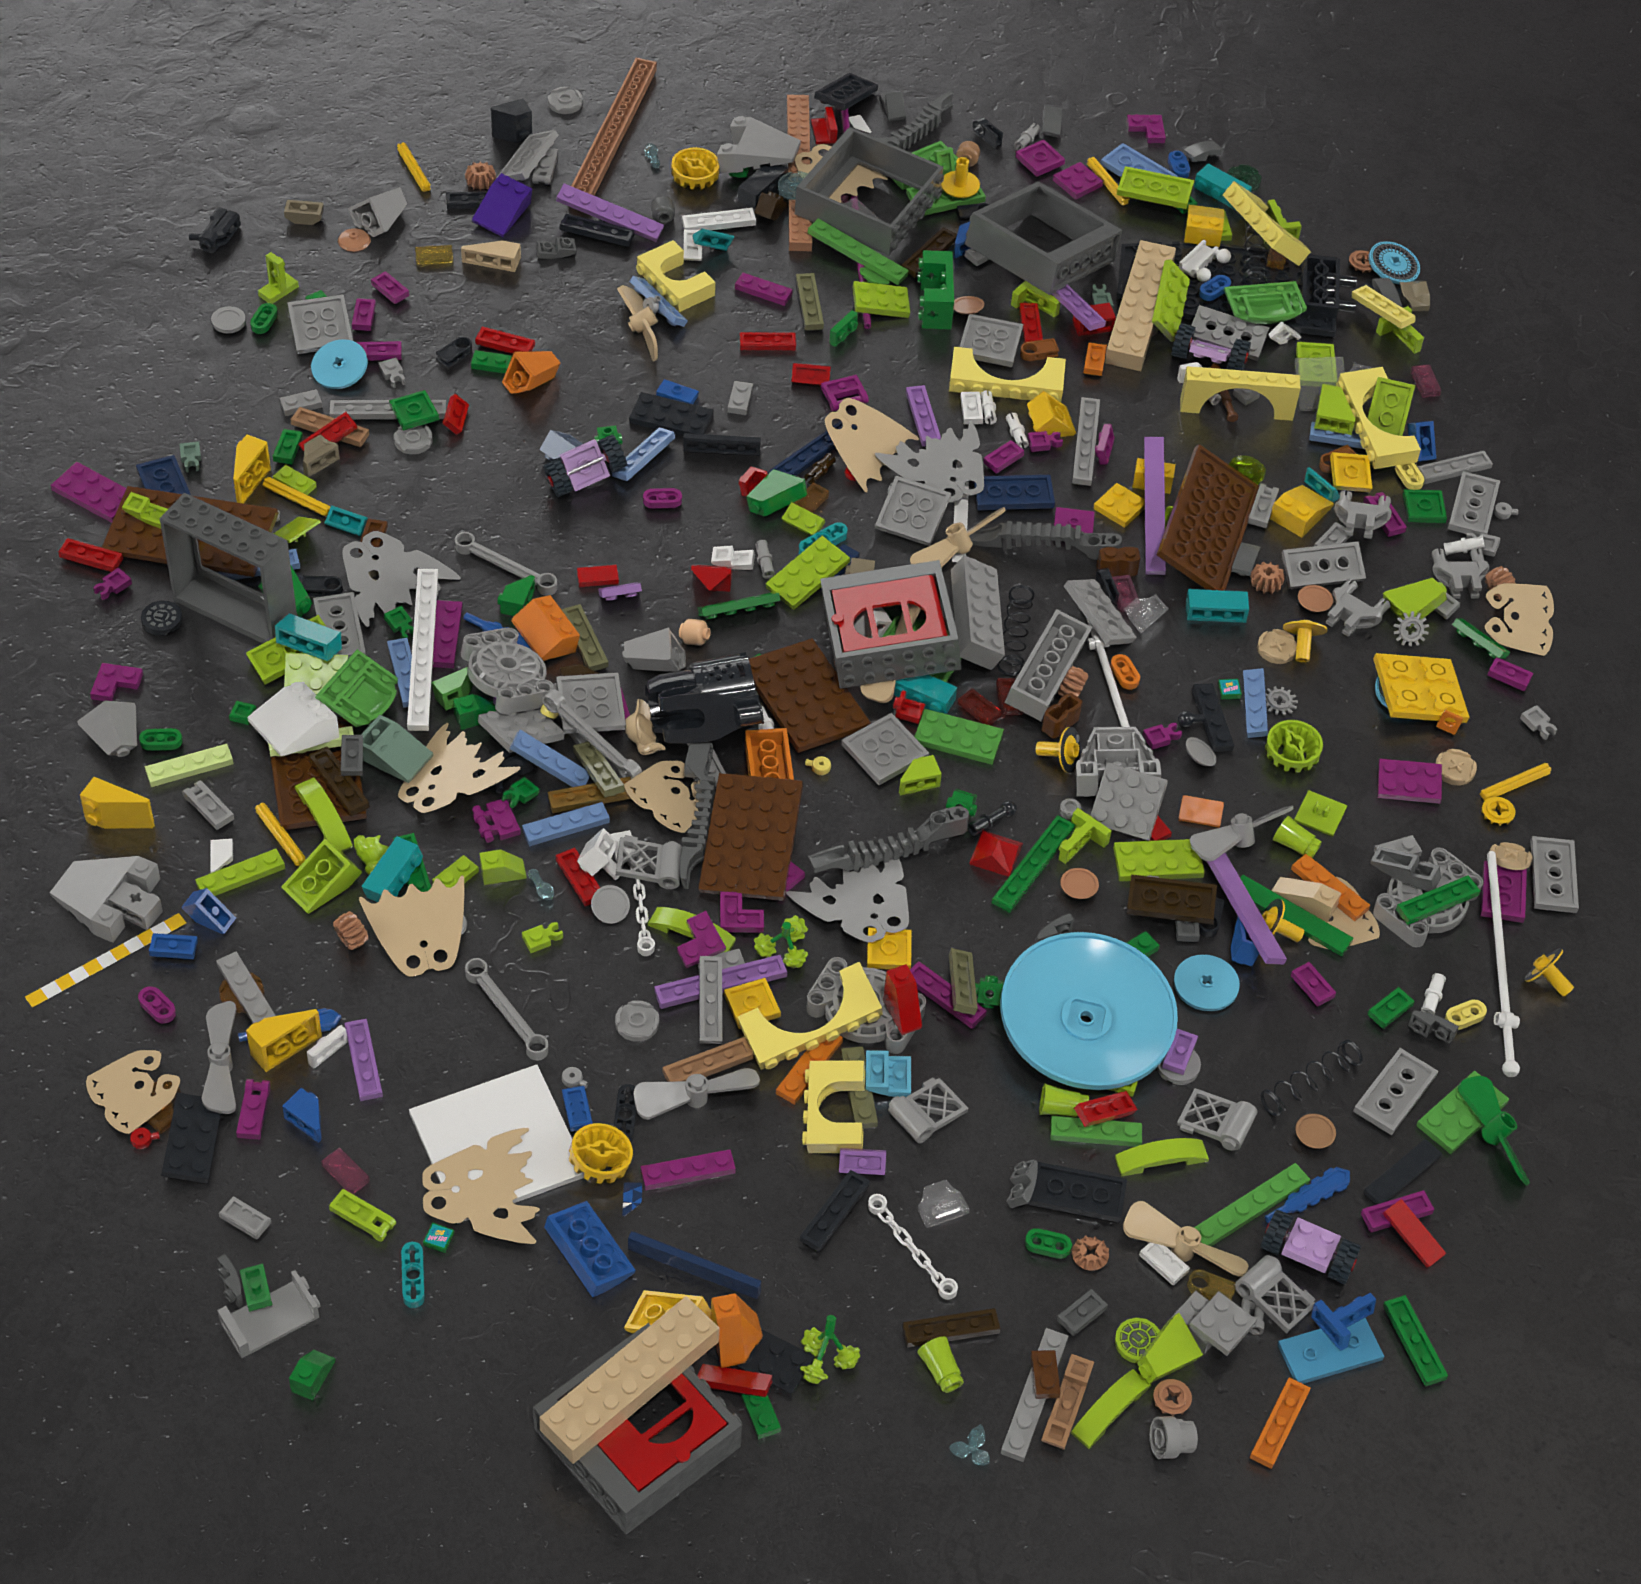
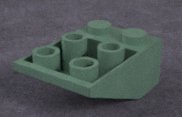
M379 715L361 734L363 735V761L407 783L416 776L433 756L432 751L403 727L382 715Z

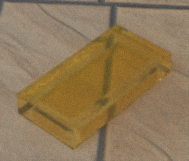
M452 245L415 247L416 264L453 262Z

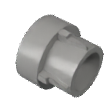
M1173 1416L1155 1417L1150 1427V1445L1156 1458L1174 1459L1180 1453H1193L1196 1450L1198 1436L1193 1421H1183Z

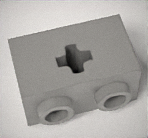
M125 881L108 899L110 907L122 911L124 919L146 930L150 928L163 912L161 900L157 895L149 894L139 886L131 885Z

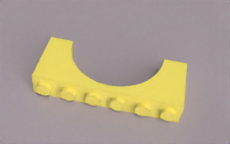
M1233 181L1223 196L1271 248L1300 266L1311 251L1265 213L1269 207L1259 197Z
M954 347L949 392H980L981 394V392L987 390V395L988 391H991L994 397L1031 401L1041 392L1045 391L1061 402L1066 359L1047 357L1044 367L1037 374L1022 380H1004L983 371L974 360L973 349Z
M1186 367L1180 398L1181 412L1200 413L1203 404L1216 393L1228 389L1243 388L1264 395L1273 405L1274 419L1293 421L1301 389L1300 375Z
M1383 367L1340 373L1336 386L1341 387L1355 417V432L1359 434L1361 446L1365 448L1373 468L1379 469L1416 463L1421 449L1415 436H1398L1384 432L1374 426L1364 414L1363 405L1373 397L1377 378L1388 379Z
M860 962L839 971L844 989L841 1006L833 1019L817 1030L807 1033H792L781 1030L768 1022L758 1008L738 1016L739 1025L761 1070L764 1068H774L778 1065V1062L784 1059L791 1060L797 1057L799 1052L806 1049L807 1051L813 1050L819 1046V1043L826 1040L828 1042L833 1041L840 1036L839 1034L846 1031L853 1032L861 1024L875 1022L883 1015L882 1006Z

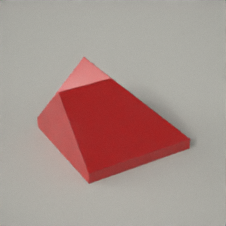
M691 566L693 573L709 591L730 592L733 567Z
M982 831L970 860V865L1009 877L1023 843Z

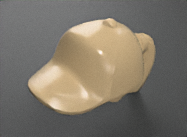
M638 699L635 712L625 719V733L631 741L637 744L638 752L641 755H650L659 750H665L663 744L656 743V735L653 732V725L650 721L651 711L649 705L644 700Z

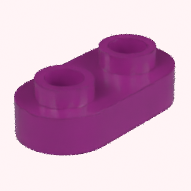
M675 488L648 489L643 494V503L648 508H675L682 503V493Z
M149 986L139 992L140 1006L157 1022L165 1024L175 1018L176 1010L174 1004L158 988Z

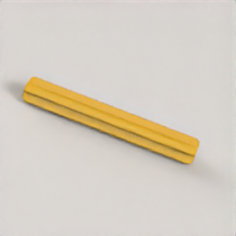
M404 142L398 143L397 150L423 192L430 191L431 184L408 146Z
M1095 157L1089 158L1087 165L1103 180V184L1122 206L1128 204L1130 198L1117 195L1119 185Z
M271 477L264 479L263 487L322 516L328 515L329 505Z
M1548 763L1538 765L1482 789L1480 796L1484 801L1491 797L1500 796L1550 774L1551 767Z
M265 803L256 805V813L294 864L300 866L306 860L303 853L285 829L280 826L279 821Z

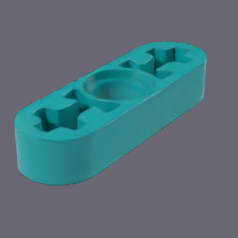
M837 522L804 539L799 544V555L821 536L834 545L843 542L847 538V526Z
M408 1242L401 1250L402 1294L404 1304L407 1307L417 1308L425 1300L423 1248L417 1242ZM410 1251H415V1262L411 1263ZM411 1270H416L420 1273L416 1279H409L406 1275ZM411 1287H416V1299H411Z

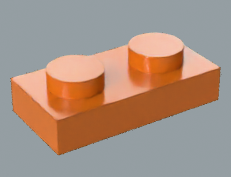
M1088 343L1083 373L1102 376L1107 345Z

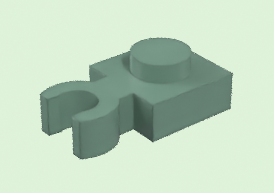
M1093 284L1092 304L1110 302L1113 309L1111 294L1106 293V285L1102 284V289H1097L1096 285Z
M199 442L180 443L181 462L184 463L185 471L189 472L188 468L190 466H195L196 471H199V461H201Z

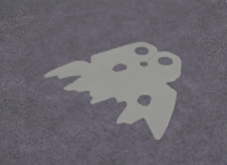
M969 422L968 429H963V437L960 441L952 428H948L946 433L942 434L940 440L926 436V449H919V453L913 452L902 441L896 446L898 455L875 453V456L882 463L903 478L915 482L925 481V485L943 491L946 488L954 489L956 493L950 497L949 502L962 499L963 493L974 495L982 492L984 489L982 455L973 452V450L979 448L980 441L977 430L972 422ZM909 459H916L919 465L913 467L907 461ZM956 459L962 464V467L959 469L953 468L952 463ZM955 477L957 480L953 482L950 478ZM974 481L977 487L975 489H967L965 482Z
M373 531L365 535L362 542L354 541L347 544L342 551L349 586L352 590L361 592L355 596L354 602H356L358 615L366 627L369 626V618H374L373 608L375 603L383 610L384 614L395 609L396 602H406L412 605L409 589H416L417 576L413 573L414 568L438 569V579H461L452 569L419 550L404 552V545L400 540L379 531ZM375 537L381 538L383 545L381 547H373L370 543L371 539ZM353 548H359L362 550L363 555L359 558H354L350 555V551ZM377 555L379 559L373 560L372 556ZM371 570L378 571L379 579L373 580L368 572ZM438 583V589H437V596H438V591L441 589L439 583Z
M889 859V862L884 863L885 868L881 873L873 864L869 865V868L864 869L861 867L859 873L855 871L847 872L843 869L844 884H836L835 889L829 888L819 878L814 877L813 881L810 882L811 893L786 892L794 902L820 919L827 922L842 920L841 927L846 933L865 942H874L882 939L886 932L897 933L902 931L909 924L906 888L895 884L904 877L900 859ZM879 894L883 897L884 902L881 904L874 903L873 896ZM831 895L836 901L830 905L823 901V897ZM875 913L878 917L873 919L870 917L871 914ZM898 917L901 923L898 926H890L887 923V919ZM867 926H873L877 929V933L873 936H867L863 933V929Z

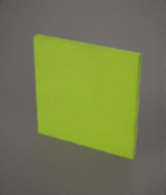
M299 516L273 534L286 539L288 543L298 542L297 538L306 537V532L321 522L317 519Z
M1308 790L1294 821L1333 837L1348 805Z

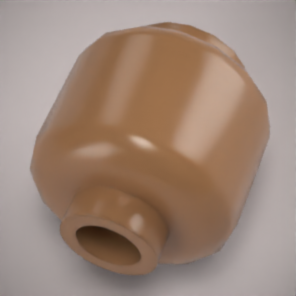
M972 141L962 142L958 147L956 156L958 158H967L969 160V167H972L979 159V146Z

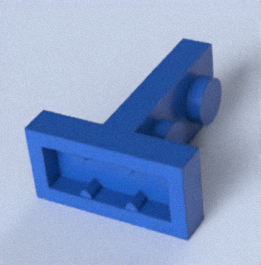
M1371 1293L1363 1297L1359 1296L1349 1305L1341 1306L1334 1312L1320 1300L1314 1303L1311 1318L1338 1349L1342 1351L1348 1347L1351 1332L1347 1327L1373 1314L1376 1298Z

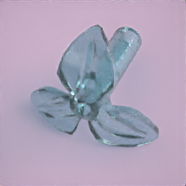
M982 1425L971 1430L968 1436V1445L958 1441L949 1447L950 1451L957 1457L965 1458L971 1453L973 1463L978 1465L990 1463L989 1454L984 1450L978 1449V1447L985 1444L986 1436Z

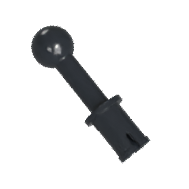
M1006 800L1001 804L1000 809L992 814H981L977 820L968 824V832L972 836H976L985 829H991L993 822L1001 817L1013 816L1017 811L1016 804L1013 801Z

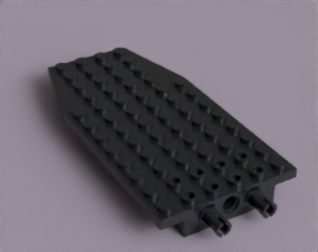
M1174 241L1166 246L1176 248L1174 263L1179 267V262L1198 244H1180V241ZM1139 243L1122 244L1117 299L1122 300ZM1220 244L1218 249H1227L1231 253V258L1227 263H1220L1217 258L1212 259V262L1208 263L1207 267H1204L1210 270V279L1217 275H1225L1231 280L1230 287L1243 286L1245 247ZM1251 247L1248 252L1252 255H1264L1266 249ZM1268 249L1267 254L1264 256L1268 261L1264 267L1267 270V284L1296 281L1307 307L1305 312L1283 323L1297 333L1335 337L1338 311L1355 313L1356 301L1340 300L1339 287L1355 289L1357 277L1340 275V259L1338 257L1309 254L1298 266L1276 250ZM1246 253V260L1252 257ZM1254 257L1248 263L1255 267H1261L1266 261L1263 257ZM1246 264V271L1252 268ZM1254 268L1248 271V273L1251 271L1266 273L1262 268ZM1257 273L1250 274V276L1254 278L1263 277L1262 275ZM1185 274L1190 279L1182 318L1194 320L1199 305L1234 316L1225 293L1215 300L1206 301L1199 296L1200 286L1205 282H1200L1197 276L1193 278ZM1247 276L1246 283L1247 285L1264 284L1265 278L1253 279ZM1279 323L1260 325L1269 327V330H1273Z

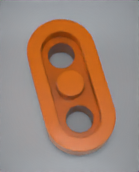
M1123 654L1113 656L1110 667L1119 684L1125 689L1137 688L1140 682V674L1130 658Z

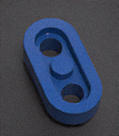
M1181 151L1169 153L1168 165L1171 172L1178 177L1187 179L1190 174V166L1185 154Z
M1225 275L1213 277L1200 286L1199 296L1206 301L1215 300L1225 293L1224 287H1230V278Z

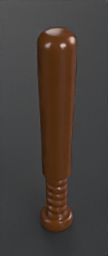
M1214 363L1210 368L1221 369V366L1218 363ZM1229 390L1218 392L1228 413V421L1235 422L1238 420V414L1232 406Z

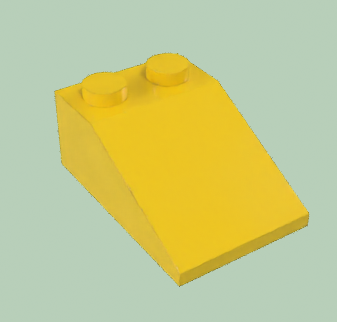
M1189 205L1184 242L1199 244L1205 240L1207 246L1220 247L1224 224V209Z
M246 435L242 441L238 442L236 447L233 480L237 503L243 504L271 470L268 443L250 435Z
M1301 485L1283 493L1274 502L1270 520L1303 538L1334 506V503Z
M96 777L92 778L80 794L85 820L93 826L97 825L104 829L153 828L155 826L150 799Z
M316 1009L264 1018L259 1022L253 1023L246 1030L250 1055L265 1072H268L322 1037L319 1012Z
M644 1290L624 1329L630 1333H635L647 1323L652 1325L686 1296L710 1319L711 1309L702 1296Z

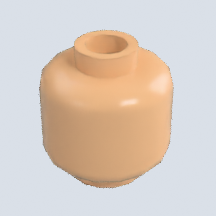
M687 619L680 625L679 637L684 644L702 646L710 638V628L707 627L706 622L703 620Z

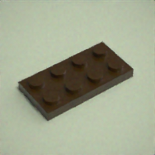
M1131 874L1127 914L1213 924L1217 885Z

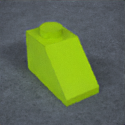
M934 755L922 756L912 761L900 780V796L940 787L941 771Z
M503 850L479 853L484 885L527 879L522 858Z

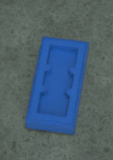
M664 379L656 391V396L693 404L698 397L699 391Z
M579 1086L562 1089L570 1132L578 1131L586 1125L593 1124L585 1087Z

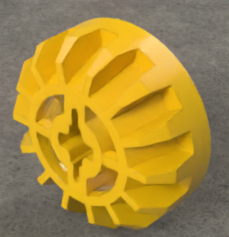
M697 147L686 148L676 153L672 158L671 174L675 182L683 188L690 186L691 190H694V187H699L700 190H703L705 185L710 187L719 177L718 157L707 149Z
M602 1123L589 1124L580 1128L575 1133L569 1148V1161L574 1165L575 1172L578 1174L584 1172V1179L589 1180L590 1177L596 1178V1183L602 1184L604 1179L608 1183L615 1182L616 1178H622L629 1168L633 1156V1148L628 1137L619 1129ZM607 1166L612 1167L610 1171H600L605 1169Z

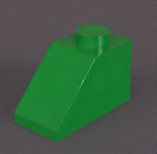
M530 575L505 586L503 593H500L498 597L501 614L515 616L531 601L535 592V576Z
M475 694L453 699L454 716L461 730L480 725L478 723L479 715L489 711H497L493 701Z
M312 1350L301 1357L289 1377L291 1392L313 1401L336 1359L316 1350Z

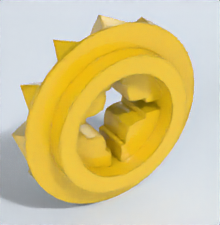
M1502 797L1488 798L1483 803L1481 811L1484 814V819H1489L1491 824L1494 822L1498 823L1499 826L1503 823L1508 825L1514 819L1516 813L1513 804ZM1496 807L1501 813V815H1498L1497 812H1495Z

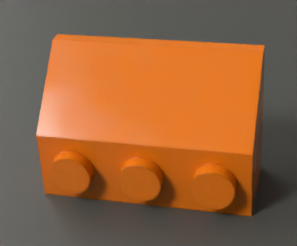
M551 595L531 600L512 618L511 621L519 633L543 661L576 652L580 634Z

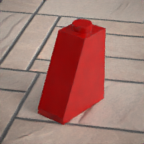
M905 964L887 970L883 1002L901 1035H905L921 1029L922 1020L917 983L908 965Z

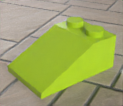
M324 839L281 887L309 914L348 889L362 874V871L335 845Z

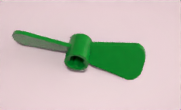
M1484 1076L1464 1079L1458 1085V1092L1485 1125L1482 1128L1483 1139L1488 1144L1495 1146L1502 1143L1517 1175L1527 1186L1530 1184L1529 1179L1506 1140L1517 1129L1515 1119L1509 1113L1501 1112L1493 1083L1490 1079Z

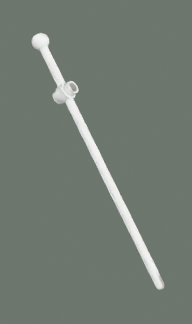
M1087 619L1088 625L1092 627V638L1087 639L1089 650L1095 649L1098 653L1121 727H1130L1104 649L1110 645H1106Z
M1489 851L1487 859L1501 1012H1496L1494 1015V1024L1503 1028L1506 1062L1502 1066V1071L1507 1077H1515L1520 1071V1066L1514 1058L1512 1028H1518L1520 1019L1518 1016L1510 1013L1496 854L1494 851Z

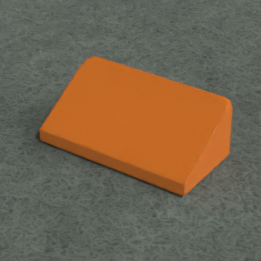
M1183 795L1178 820L1220 828L1224 802Z

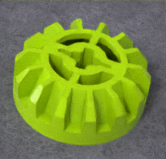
M1286 720L1277 723L1270 729L1265 749L1267 750V757L1271 761L1274 760L1275 766L1279 767L1282 764L1284 765V771L1288 772L1290 768H1294L1295 773L1301 772L1302 768L1310 770L1313 765L1318 763L1323 749V740L1319 732L1311 725L1298 720ZM1283 745V754H1278L1279 747Z

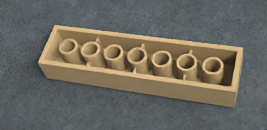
M1140 240L1107 347L1105 364L1136 371L1142 370L1155 327L1152 319L1164 261L1171 259L1174 262L1175 247Z
M687 1296L684 1297L539 1417L540 1431L574 1464L719 1342L720 1328Z

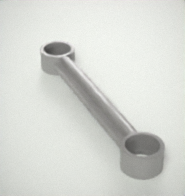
M461 532L456 535L455 549L458 553L463 555L473 553L521 578L533 575L535 576V585H537V590L540 594L548 596L556 593L557 578L551 573L540 575L476 543L473 534L469 532ZM464 541L470 542L468 545H461L459 543ZM546 582H549V583H552L553 585H551V586H543V585H541V584L546 583Z
M551 689L542 697L544 706L550 712L561 715L618 768L622 778L630 776L632 779L642 772V769L635 761L624 758L566 704L564 696L559 691Z
M480 958L469 960L465 965L467 980L473 984L480 985L526 1043L527 1056L532 1060L544 1059L549 1052L547 1038L532 1031L489 977L487 963ZM476 967L482 968L484 970L482 973L476 975L469 972L471 969ZM542 1044L545 1048L541 1051H533L530 1049V1046Z

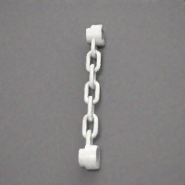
M635 849L630 850V851L628 852V854L630 855L631 853L635 852L636 850H635ZM640 855L633 858L637 860L635 862L638 865L644 863V859ZM627 861V864L630 866V869L632 870L634 867ZM636 879V884L633 886L634 898L639 902V907L636 909L637 922L642 926V930L639 932L637 950L642 956H650L655 951V941L651 938L650 932L645 927L649 919L648 910L642 903L646 896L645 887L640 883V879ZM640 886H641V888H642V895H641V894H638V897H637L636 887H637V890H640ZM639 910H640V913H643V910H644V912H645V919H644V917H642L641 920H640Z
M881 1194L872 1195L868 1201L869 1211L878 1215L884 1223H888L898 1241L908 1247L912 1252L913 1259L931 1275V1280L937 1286L939 1295L946 1300L954 1298L958 1289L956 1281L951 1278H945L942 1273L937 1272L933 1268L928 1256L922 1250L917 1249L908 1232L903 1227H899L893 1220L892 1213L886 1207V1198ZM884 1212L889 1215L886 1216V1219L881 1215ZM901 1231L907 1237L905 1238V1242L899 1236L901 1234ZM920 1254L926 1259L923 1264L917 1258ZM939 1276H940L941 1279H942V1281H941L940 1283H938V1282L936 1281V1280L939 1279ZM949 1289L951 1292L947 1293L944 1290Z

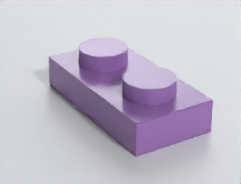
M638 582L598 589L599 596L605 597V600L617 599V595L625 594V597L637 596V592L642 591L641 583Z
M1177 1029L1162 1068L1184 1075L1198 1036Z
M840 1148L839 1173H848L852 1170L857 1174L885 1175L886 1150Z

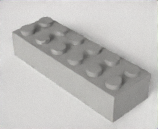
M963 555L951 569L954 618L959 639L960 657L992 670L1005 656L997 569Z
M1056 609L1013 683L1005 703L1042 721L1068 670L1073 666L1086 643L1092 627Z

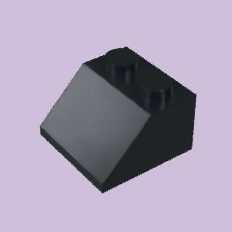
M524 98L491 107L493 137L519 143L525 141L532 134V111Z

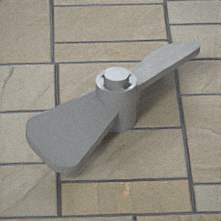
M1293 805L1275 810L1253 822L1252 818L1247 816V814H1237L1232 818L1231 825L1192 835L1190 838L1191 847L1205 861L1216 860L1234 845L1237 847H1249L1255 843L1253 827L1294 809Z
M226 1001L213 1006L206 1015L211 1043L207 1050L210 1067L202 1094V1102L208 1110L223 1114H230L236 1110L230 1076L233 1061L229 1043L236 1014V1005L232 1001Z
M744 1068L711 1080H707L701 1074H693L686 1081L641 1082L634 1089V1102L639 1116L649 1120L686 1103L694 1108L702 1107L707 1103L708 1093L755 1088L759 1085L760 1078L755 1070Z

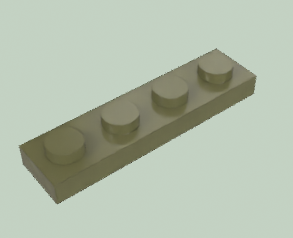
M814 273L796 274V284L805 330L824 329Z
M581 604L561 609L580 634L577 648L586 667L593 671L607 668L608 660Z
M589 741L573 746L574 754L605 798L625 792L624 784L603 754Z
M951 948L949 964L954 1011L975 1015L978 1007L972 953Z
M863 1046L841 1049L842 1061H864L865 1091H848L854 1123H862L863 1129L877 1127L878 1120L873 1094L871 1091L866 1090V1059Z

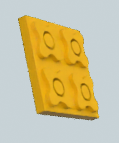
M1375 654L1373 660L1390 717L1439 721L1444 710L1463 717L1462 723L1468 722L1470 717L1451 659ZM1445 718L1447 722H1456L1453 718Z

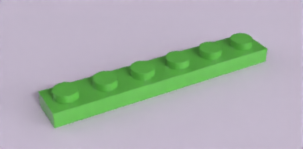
M819 218L808 228L807 233L896 285H899L908 276L909 270Z
M1294 1163L1194 1227L1201 1235L1200 1243L1208 1246L1215 1245L1288 1198V1195L1297 1192L1305 1184L1308 1185L1310 1178Z

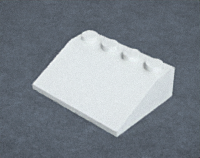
M295 682L290 686L282 688L247 717L250 724L280 756L340 738L337 716L325 704L315 698L314 692L304 682Z

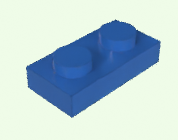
M153 933L149 955L153 957L194 959L198 943L197 936Z

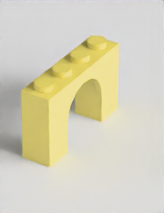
M672 240L637 256L636 269L678 312H681L715 296V281L706 272L681 281L666 277L664 275L666 272L684 264V250Z
M810 1061L809 1069H805V1082L809 1083V1089L804 1091V1102L808 1103V1110H804L803 1113L804 1124H807V1131H803V1145H807L808 1153H840V1148L863 1149L864 1132L862 1123H836L829 1121L821 1115L819 1108L822 1101L834 1092L865 1091L864 1061Z

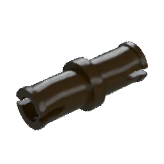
M827 453L820 461L813 464V468L804 476L805 481L811 477L807 482L808 484H814L836 462L835 457L830 461L828 460L832 454Z

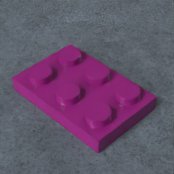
M1379 759L1377 798L1441 803L1442 764Z
M1484 861L1481 916L1493 918L1488 861ZM1497 865L1502 920L1523 923L1526 907L1527 868L1524 870H1512Z

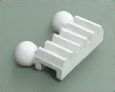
M1203 240L1179 262V268L1183 273L1193 278L1197 276L1200 282H1207L1211 278V272L1204 267H1207L1208 263H1211L1212 259L1215 258L1220 263H1227L1231 258V253L1227 249L1219 250L1217 246L1212 249L1206 246V241Z

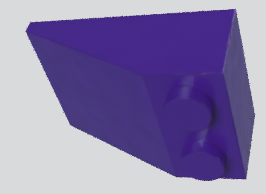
M501 173L491 184L473 216L472 222L504 237L531 204L532 188Z

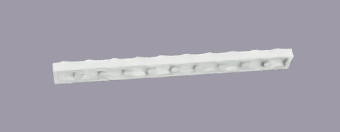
M418 569L407 719L408 731H429L438 569Z

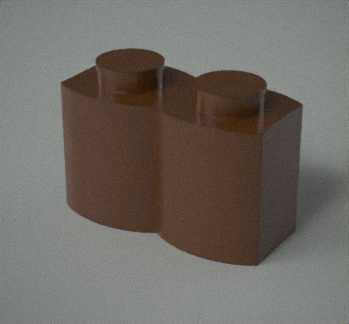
M1114 547L1101 548L1098 555L1097 570L1108 568L1112 577L1117 575L1122 577L1136 576L1140 563L1139 549L1135 547H1123L1120 549Z
M1072 693L1064 695L1058 704L1052 705L1046 710L1042 731L1051 738L1062 735L1066 727L1074 725L1079 720L1082 700Z

